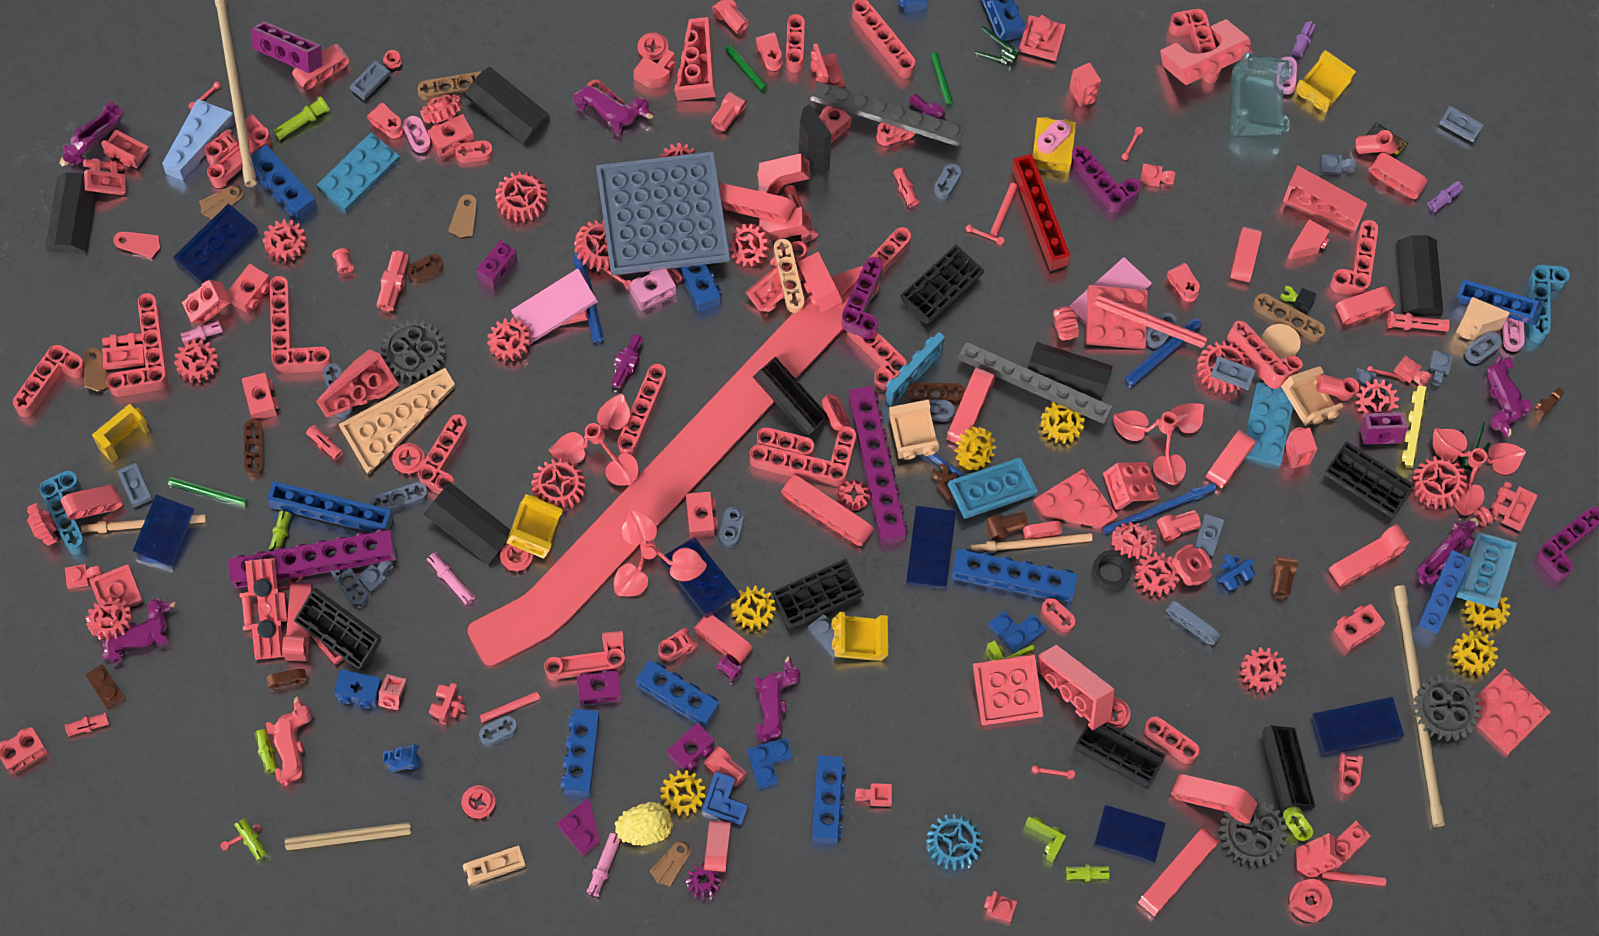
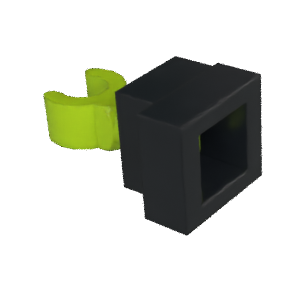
M1285 286V291L1290 295L1281 294L1280 299L1283 301H1294V307L1308 315L1317 294L1304 288L1297 294L1292 287Z

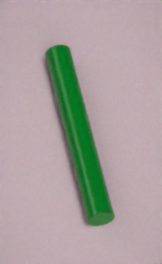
M731 44L727 46V52L762 91L765 90L767 84Z
M937 52L931 54L937 78L946 106H951L954 103L939 55Z

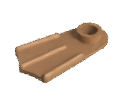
M233 185L200 200L201 213L214 220L243 198L242 188ZM237 191V194L231 195V192Z
M466 194L459 199L450 224L449 232L458 238L473 236L477 205L473 195ZM470 201L471 205L465 206L464 203Z
M93 347L86 349L84 352L85 388H90L97 392L109 388L107 385L108 376L103 367L101 352ZM89 355H94L96 359H91Z
M685 841L676 842L654 865L650 873L658 884L672 886L691 854L690 845ZM679 847H684L685 852L679 853L677 849Z

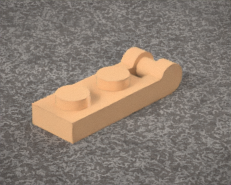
M519 845L463 865L464 872H467L469 877L467 879L469 886L526 867ZM481 867L483 873L476 874L475 869Z

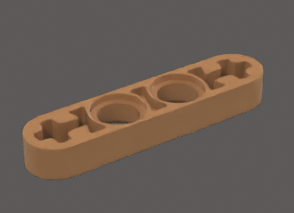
M482 71L422 81L417 87L418 95L423 100H431L445 94L451 96L454 94L456 96L463 95L469 86L462 88L459 85L460 82L467 80L471 85L473 79ZM443 84L451 85L448 91L440 89ZM424 88H428L429 93H425Z
M1259 294L1255 298L1253 305L1258 313L1279 324L1292 327L1299 335L1311 341H1320L1323 338L1325 327L1321 322L1268 294ZM1264 300L1266 301V305L1262 307L1260 306V302ZM1274 305L1272 312H1270L1269 309ZM1283 309L1286 315L1279 317L1276 315L1275 310ZM1300 318L1303 321V325H1294L1293 319ZM1307 323H1308V324H1310V325H1309V327L1307 328V331H1306V330H1304V329L1306 328V325H1307ZM1315 328L1319 329L1316 335L1313 334V330H1315Z

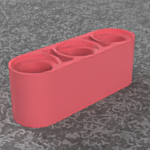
M799 14L791 15L787 21L786 68L793 73L799 72L803 68L805 21ZM792 59H797V60H799V61H797V62H792L791 60H792Z
M333 44L322 51V66L311 73L295 68L292 75L304 90H308L346 67L350 59L339 44Z
M1380 153L1369 168L1370 173L1376 178L1413 199H1417L1428 184L1425 176L1386 153Z
M1242 227L1231 271V279L1250 283L1262 231Z
M1384 286L1342 300L1336 304V309L1343 324H1350L1394 308L1396 303L1389 288Z
M767 427L761 428L757 433V445H764L811 457L814 455V443L808 437ZM763 437H769L771 440L769 442H763L761 439ZM788 442L791 445L788 447L781 446V443ZM808 447L810 450L807 452H803L800 450V448Z
M1239 430L1213 464L1206 478L1223 489L1252 450L1256 441Z
M106 485L70 493L61 499V503L70 520L111 512L123 505L115 485Z
M708 612L694 627L695 632L724 655L728 654L730 659L736 664L740 665L753 649L749 642Z
M1151 717L1147 721L1144 734L1150 741L1184 764H1192L1199 754V747L1194 741L1159 717ZM1156 725L1159 728V731L1153 732L1150 730L1149 726ZM1173 737L1177 743L1170 744L1166 738ZM1190 749L1194 755L1187 756L1184 754V750Z
M710 820L704 870L726 872L731 822Z

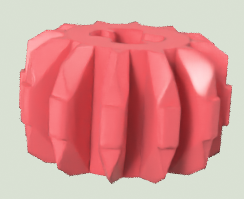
M1064 306L1054 310L1053 317L1058 337L1062 341L1078 337L1079 329L1074 309L1070 306Z

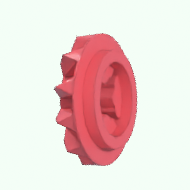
M658 33L645 34L638 42L639 54L652 61H660L668 50L666 38ZM653 42H655L656 49L651 53V49L648 47H651Z
M412 443L400 445L392 455L393 465L401 474L407 473L410 475L411 473L418 472L425 460L423 450L418 445ZM408 452L411 458H415L411 460L409 466L405 460L403 461V459L407 458Z
M856 479L846 480L844 484L840 485L838 501L848 510H861L869 502V488L863 481L860 482ZM853 488H855L857 494H860L856 496L854 502H852V496L848 495V493H852Z
M506 543L501 549L500 559L509 571L518 572L519 570H526L529 564L532 563L533 554ZM513 551L517 554L521 553V562L517 559L512 560Z
M1113 698L1112 710L1119 714L1117 715V721L1111 717V720L1107 721V723L1121 729L1130 720V709L1123 700Z
M473 786L466 790L462 797V808L471 818L481 819L489 816L492 810H494V794L485 786ZM482 795V802L485 805H479L475 810V803L472 800H478Z

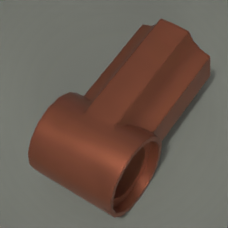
M1023 510L1005 516L994 515L985 520L992 541L1003 539L1010 533L1023 530L1024 527L1029 526Z
M1277 555L1272 592L1276 597H1290L1298 559Z

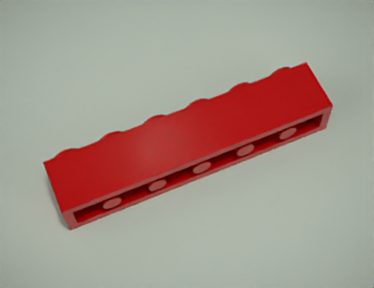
M1028 154L1014 158L1012 171L1050 271L1069 266L1071 255L1033 155Z

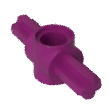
M913 94L910 97L909 103L920 113L947 121L945 119V111L938 103H927L917 94Z
M634 334L627 348L620 349L614 363L617 370L611 380V385L615 388H621L627 374L634 373L640 360L638 351L644 340L638 334Z

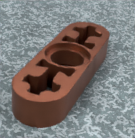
M914 382L907 389V397L911 402L930 399L946 400L952 404H958L962 401L965 393V388L959 383ZM914 389H918V396H914ZM925 389H927V397H924ZM932 389H939L942 395L940 397H933L930 392ZM945 389H948L947 397H945ZM954 390H958V393H960L958 397H954Z
M255 419L247 421L244 425V468L247 475L253 478L259 477L264 471L263 427ZM252 426H256L257 430H255L256 438H252V433L250 431L252 429ZM252 444L259 445V450L255 453L248 451L249 446ZM252 459H255L257 465L255 471L249 468L253 466Z

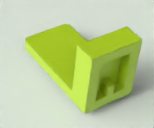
M995 640L987 644L986 651L991 660L1004 659L1005 652L1001 645L997 646ZM1031 645L1006 658L1034 654L1035 647Z
M1028 817L1026 826L1052 839L1046 846L1045 851L1047 852L1046 859L1053 863L1066 836L1059 828H1050L1044 824L1043 820L1037 817Z

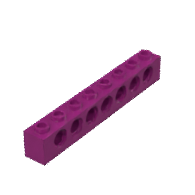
M873 386L850 389L848 399L881 545L903 542L905 541L906 534L909 533L908 525L902 519V515H904L903 504L898 502L900 490L898 484H894L893 478L896 477L895 468L890 466L889 462L892 456L890 447H886L885 444L887 432L881 426L883 415L882 411H878L877 404H879L878 393L873 391ZM869 407L871 411L864 412L862 408ZM868 425H872L875 427V429L867 430L865 427ZM875 443L879 445V448L873 449L869 445ZM881 462L884 466L876 467L874 463ZM883 480L886 481L888 485L880 486L878 482ZM884 499H889L892 501V503L890 505H885L882 503V501ZM894 518L896 522L890 524L886 521V519Z
M380 529L371 534L358 533L354 537L349 538L337 537L332 541L319 540L310 545L297 544L293 548L288 549L281 547L271 552L258 551L254 555L249 556L237 555L232 559H228L230 582L235 589L248 587L245 561L275 558L277 581L397 559L394 537L391 531ZM377 544L375 549H368L370 545ZM351 548H357L354 553H348ZM337 551L336 555L328 557L330 552ZM311 555H316L314 560H308ZM290 559H296L293 564H288Z

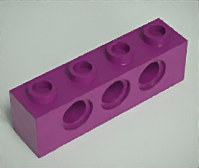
M266 21L251 28L252 48L262 54L271 56L306 73H311L322 66V49L320 44Z

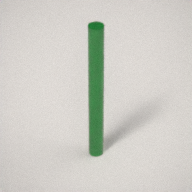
M170 477L168 480V485L244 507L247 504V499L173 477Z

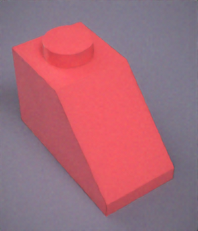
M1309 219L1291 248L1288 259L1293 260L1318 254L1321 248H1326L1330 240L1327 238L1330 230Z

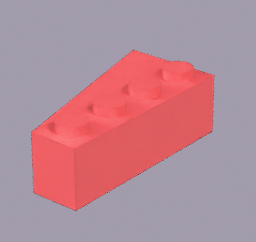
M709 18L689 19L684 51H682L681 65L677 75L678 80L674 89L678 101L716 97L712 29Z
M1298 165L1283 200L1285 203L1356 231L1367 206V203Z
M1058 645L1038 655L1037 671L1054 689L1058 688L1060 690L1062 698L1066 702L1070 701L1077 708L1075 712L1080 717L1084 716L1089 721L1088 726L1092 730L1111 720L1115 690L1111 685L1099 678Z

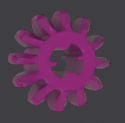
M702 863V869L694 865L693 869L695 872L688 871L687 874L690 878L686 879V884L690 885L687 888L688 892L695 891L693 894L695 898L702 894V900L706 899L707 893L711 898L714 897L713 891L719 892L720 887L718 884L722 883V879L717 878L720 872L704 870L705 863ZM704 878H707V883L704 882L703 885H701L700 880H704Z

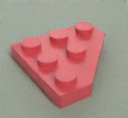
M1084 469L1033 500L1034 505L1045 519H1058L1065 521V523L1080 526L1083 524L1101 530L1104 526L1109 525L1118 518L1115 511Z

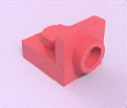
M386 674L379 690L378 705L398 710L407 679Z
M994 891L992 896H987L984 908L988 909L986 915L1010 923L1017 901L997 895L998 892Z

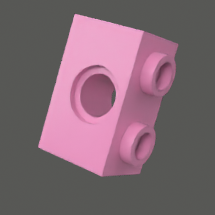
M666 269L653 270L643 278L638 277L630 283V293L642 311L675 295L676 285ZM650 285L656 286V288L653 290L648 289L647 287Z

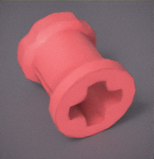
M341 248L333 252L332 255L336 259L339 274L349 273L354 270L355 266L351 263L348 248Z

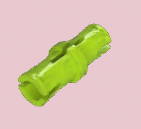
M284 511L279 512L276 527L272 530L273 537L269 551L283 548L285 537H288L289 534L287 530L292 517L291 513L285 512L284 515Z
M267 729L258 730L254 734L259 747L258 754L262 758L265 773L274 772L278 768L274 757V746L271 745Z
M246 818L234 824L244 839V845H248L256 860L268 854L258 839V833L255 834Z
M1085 864V867L1066 866V880L1085 879V881H1090V879H1109V866L1090 867L1089 864Z

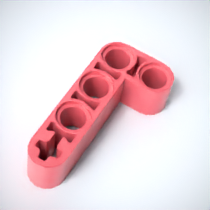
M1192 9L1172 15L1169 32L1173 36L1190 35L1195 54L1207 53L1216 49L1208 18L1203 10ZM1221 69L1203 77V80L1207 83L1216 82Z
M1366 220L1361 224L1357 234L1352 271L1339 269L1334 273L1330 282V287L1334 292L1351 296L1367 292L1371 283L1378 235V225L1376 222ZM1362 247L1367 248L1369 251L1362 250ZM1359 265H1363L1367 269H1362L1359 267ZM1336 279H1341L1344 283H1339ZM1356 283H1362L1364 287H1360Z
M851 317L848 319V322L855 321V319ZM871 325L864 326L867 329L873 328ZM847 332L848 336L881 367L875 373L874 387L879 392H886L887 383L893 377L896 379L900 374V370L894 369L893 366L899 365L903 367L907 363L906 359L878 332L872 338L874 340L873 343H868L865 341V338ZM880 352H886V353H888V355H887V356H881V355H879V353H880ZM886 378L888 381L882 383L879 381V379Z
M1244 321L1234 322L1227 335L1228 343L1233 342L1234 348L1240 346L1239 351H1245L1243 357L1250 358L1248 364L1273 389L1281 388L1282 384L1290 376L1298 374L1303 366L1301 359L1291 355L1281 360Z
M54 345L49 348L13 399V405L18 414L22 417L31 416L62 373L72 378H81L84 375V363L81 357L61 345ZM57 355H63L60 359H55ZM79 364L77 368H71L73 365ZM46 371H51L50 374H48V375H43L44 372H46ZM34 387H40L37 391H32Z
M977 367L975 368L946 440L954 443L961 441L959 435H965V429L971 430L975 426L987 394L990 393L995 382V374Z
M453 415L449 419L418 471L419 481L428 490L438 495L444 489L441 487L443 483L451 482L455 485L453 477L444 471L468 432L467 421L462 415ZM447 440H450V441L453 442V443H452L451 445H449V446H446V445L443 444V443H444L445 441H447ZM436 457L443 458L441 462L433 461ZM426 474L433 475V477L430 479L423 478V476Z
M1396 524L1386 530L1381 538L1335 563L1329 568V571L1338 585L1342 587L1402 553L1410 540L1399 524Z
M291 583L287 633L283 637L282 644L283 655L286 661L308 660L309 632L294 622V619L313 589L312 584Z
M1179 774L1171 792V795L1180 801L1229 812L1233 818L1247 824L1250 823L1258 804L1242 788Z

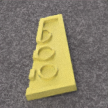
M1418 386L1417 391H1413L1412 403H1415L1414 411L1410 410L1409 422L1412 425L1411 430H1407L1405 442H1409L1408 449L1403 451L1402 462H1405L1406 468L1414 469L1419 446L1418 437L1420 438L1422 431L1421 418L1425 415L1424 400L1427 401L1428 391L1424 386Z

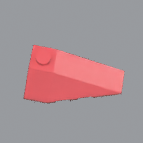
M368 350L357 358L316 402L324 415L331 417L347 411L351 407L385 397L399 384L380 353Z

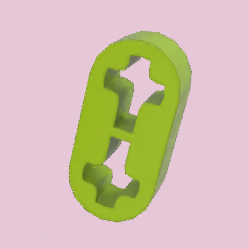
M1291 806L1284 811V820L1294 836L1300 841L1309 840L1313 836L1314 831L1301 809Z

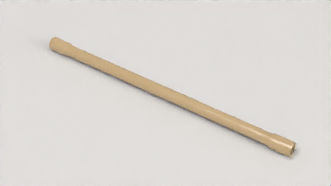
M215 0L243 164L245 186L252 187L257 182L245 122L226 7L227 1Z
M1405 585L1394 587V592L1399 610L1414 701L1415 696H1419L1416 692L1419 688L1422 689L1409 613L1407 588ZM1416 717L1431 805L1432 824L1434 827L1444 826L1445 818L1440 801L1429 729L1423 731L1426 725H1418L1421 717Z

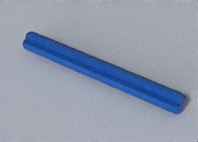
M579 253L573 254L575 269L580 270L593 292L587 264L583 265L584 259H578ZM594 304L587 309L588 323L593 342L600 343L604 341V334L597 305Z
M1194 318L1183 328L1196 332L1201 328L1202 323L1197 318ZM1172 336L1131 371L1125 378L1126 382L1131 386L1134 385L1180 346L1184 340Z

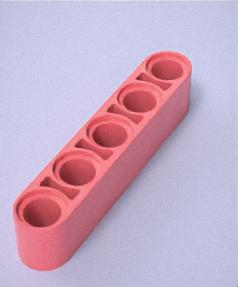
M855 0L852 7V17L897 74L902 78H910L915 70L914 57L867 0ZM902 65H909L910 67L905 68Z
M718 182L723 210L786 223L795 207L794 202L786 197Z
M653 364L648 369L630 411V420L623 427L618 439L620 454L628 453L633 456L638 449L666 383V369L661 364ZM658 373L661 374L662 377L654 378L653 375ZM647 391L654 392V394L651 396H648L645 393ZM640 408L647 409L645 413L638 412ZM634 425L640 427L636 431L630 429V427ZM630 443L632 444V446L630 448H624L623 444Z
M792 475L781 490L782 495L858 546H862L874 531V528L868 522L796 475Z
M1202 827L1138 903L1155 917L1220 840Z

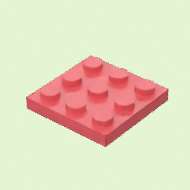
M1089 285L1087 288L1086 344L1145 349V325L1094 305V301L1097 295H1101L1147 313L1148 290Z
M1034 654L972 663L982 726L1043 716Z
M1506 669L1475 697L1481 699L1476 705L1482 706V709L1477 712L1481 714L1480 719H1477L1479 722L1477 727L1507 755L1551 712Z

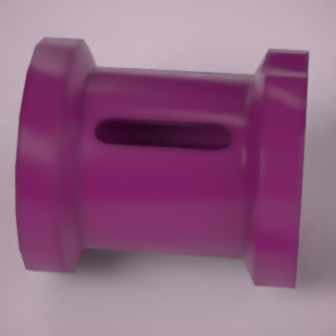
M728 654L716 666L717 670H722L730 676L731 681H734L744 668L742 665L732 661Z

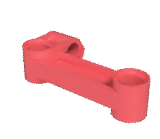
M250 114L245 118L252 155L264 145L271 148L272 139L268 129L254 115ZM238 145L218 163L209 166L207 174L215 188L225 187L229 179L243 168L240 146Z
M622 630L602 633L604 652L547 659L544 664L547 678L557 681L561 678L581 676L585 672L598 674L607 669L618 672L622 671L625 667V647ZM618 657L621 659V662L613 664L611 659ZM551 666H558L559 670L557 672H550L549 668Z

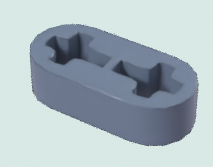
M948 164L942 171L934 187V193L938 198L946 199L953 192L961 177V169L958 165ZM955 171V175L953 174L951 179H949V173ZM944 184H947L946 190L941 192L940 188H943Z
M504 716L484 726L479 731L480 741L485 746H492L511 737L517 731L516 721L511 716ZM505 722L512 724L511 730L502 729ZM485 732L494 733L491 740L484 738Z

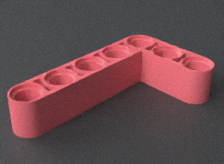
M283 276L274 277L270 281L271 358L275 370L279 373L323 371L325 366L332 363L330 352L327 348H292L290 288L286 278ZM284 286L282 290H276L277 287ZM280 304L285 305L283 308H276ZM281 322L285 323L284 326L277 327V324ZM279 341H286L283 345H277ZM322 356L327 357L324 361H318V358ZM300 358H306L304 362H297ZM280 359H286L282 364L277 363Z
M142 294L138 299L146 368L110 374L107 378V385L111 393L116 397L158 391L168 385L159 306L152 294ZM152 303V306L145 308L146 304ZM151 321L155 322L153 325L147 326V323ZM151 340H157L154 344H149ZM153 358H159L157 362H151ZM156 376H162L160 380H153ZM137 379H142L138 384L133 383ZM121 382L120 386L113 387L115 383Z
M843 427L839 430L831 461L764 445H755L750 450V464L757 469L791 477L796 475L803 480L840 487L847 478L855 447L856 432L851 427ZM849 436L852 439L850 441H844L842 437ZM756 454L764 456L762 459L754 458ZM840 454H844L847 456V458L842 460L839 459L837 456ZM775 459L783 460L781 464H776L773 461ZM796 463H800L803 465V467L797 469L794 468L793 465ZM820 468L823 471L821 473H815L813 472V469ZM838 472L841 473L842 476L840 478H835L832 474Z

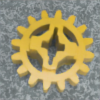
M1052 402L1051 408L1046 407L1045 413H1042L1041 419L1043 420L1040 426L1044 427L1043 434L1049 433L1047 439L1050 440L1054 437L1055 443L1062 440L1063 444L1066 443V439H1069L1072 443L1074 436L1079 438V431H1083L1084 426L1082 424H1084L1085 419L1080 418L1082 414ZM1072 418L1075 419L1076 426L1074 425V422H1072ZM1049 419H1051V422L1053 423V427H1051V425H1050V423H1049Z
M973 426L971 430L965 429V435H959L961 441H956L959 447L954 449V451L958 453L955 458L960 461L959 465L968 470L978 471L979 467L985 468V462L991 463L989 457L995 455L992 453V449H995L996 446L992 445L995 438L990 437L991 432L986 431L984 428Z
M747 586L746 592L739 590L740 597H733L735 603L731 604V609L734 610L732 617H737V624L742 622L743 629L748 625L750 626V631H753L754 626L761 630L762 624L768 626V619H774L771 613H776V608L772 607L775 605V600H770L771 593L764 594L765 588L758 591L757 586H754L753 590H750ZM746 599V600H747L746 603L743 604V605H741V603L743 602V600ZM751 602H752V605H753L755 608H757L756 614H755V611H753V609L750 608ZM767 610L766 614L761 618L762 612Z
M1500 597L1498 603L1500 609L1498 606L1497 609L1490 607V610L1486 611L1485 614L1483 612L1489 606L1467 600L1465 606L1469 608H1466L1464 611L1465 614H1470L1467 620L1474 621L1473 627L1480 625V631L1487 627L1488 631L1491 632L1493 626L1498 630L1501 624L1504 625L1506 623V618L1510 615L1507 611L1510 605L1505 604L1508 598Z
M1470 631L1468 636L1463 633L1461 639L1458 638L1455 641L1456 645H1454L1452 651L1456 653H1454L1452 658L1458 659L1455 665H1462V672L1467 669L1469 670V675L1476 671V674L1480 676L1482 670L1488 673L1489 667L1493 668L1495 665L1494 661L1498 658L1494 653L1497 652L1498 648L1492 647L1495 641H1488V634L1482 637L1481 631H1478L1476 635H1474L1473 631ZM1468 642L1467 648L1462 650L1463 645ZM1488 656L1487 661L1484 664H1482L1483 658Z
M678 770L675 777L669 774L670 781L664 779L663 784L666 787L660 788V792L665 793L660 796L661 800L665 801L664 807L670 806V813L672 814L676 810L678 816H681L682 812L689 816L690 810L696 813V806L702 807L703 803L701 800L706 798V795L702 793L705 791V786H700L702 779L695 780L696 773L689 776L688 770L685 771L684 775H681V772ZM693 785L697 790V796L691 791ZM669 790L674 794L673 801L669 797ZM679 791H687V795L683 794L682 796H679Z

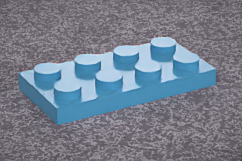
M370 133L317 184V189L346 212L400 160V157L374 134Z
M940 332L935 337L931 336L926 341V346L923 350L919 349L913 355V360L910 364L906 363L900 369V374L897 378L893 377L887 383L885 403L888 406L893 407L906 393L908 386L916 382L943 353L945 336Z
M1257 382L1246 429V434L1254 439L1256 443L1246 456L1247 459L1277 466L1281 465L1293 405L1282 387L1273 389L1265 383Z
M1021 457L950 480L947 484L964 519L1034 496L1038 492Z
M1477 532L1469 556L1471 561L1460 583L1456 597L1497 609L1517 543Z

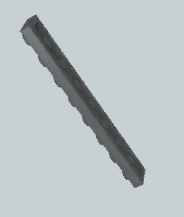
M816 81L810 98L811 101L955 146H959L965 129L961 125L820 81Z
M966 342L959 353L958 360L995 374L996 377L1102 424L1105 423L1113 406Z

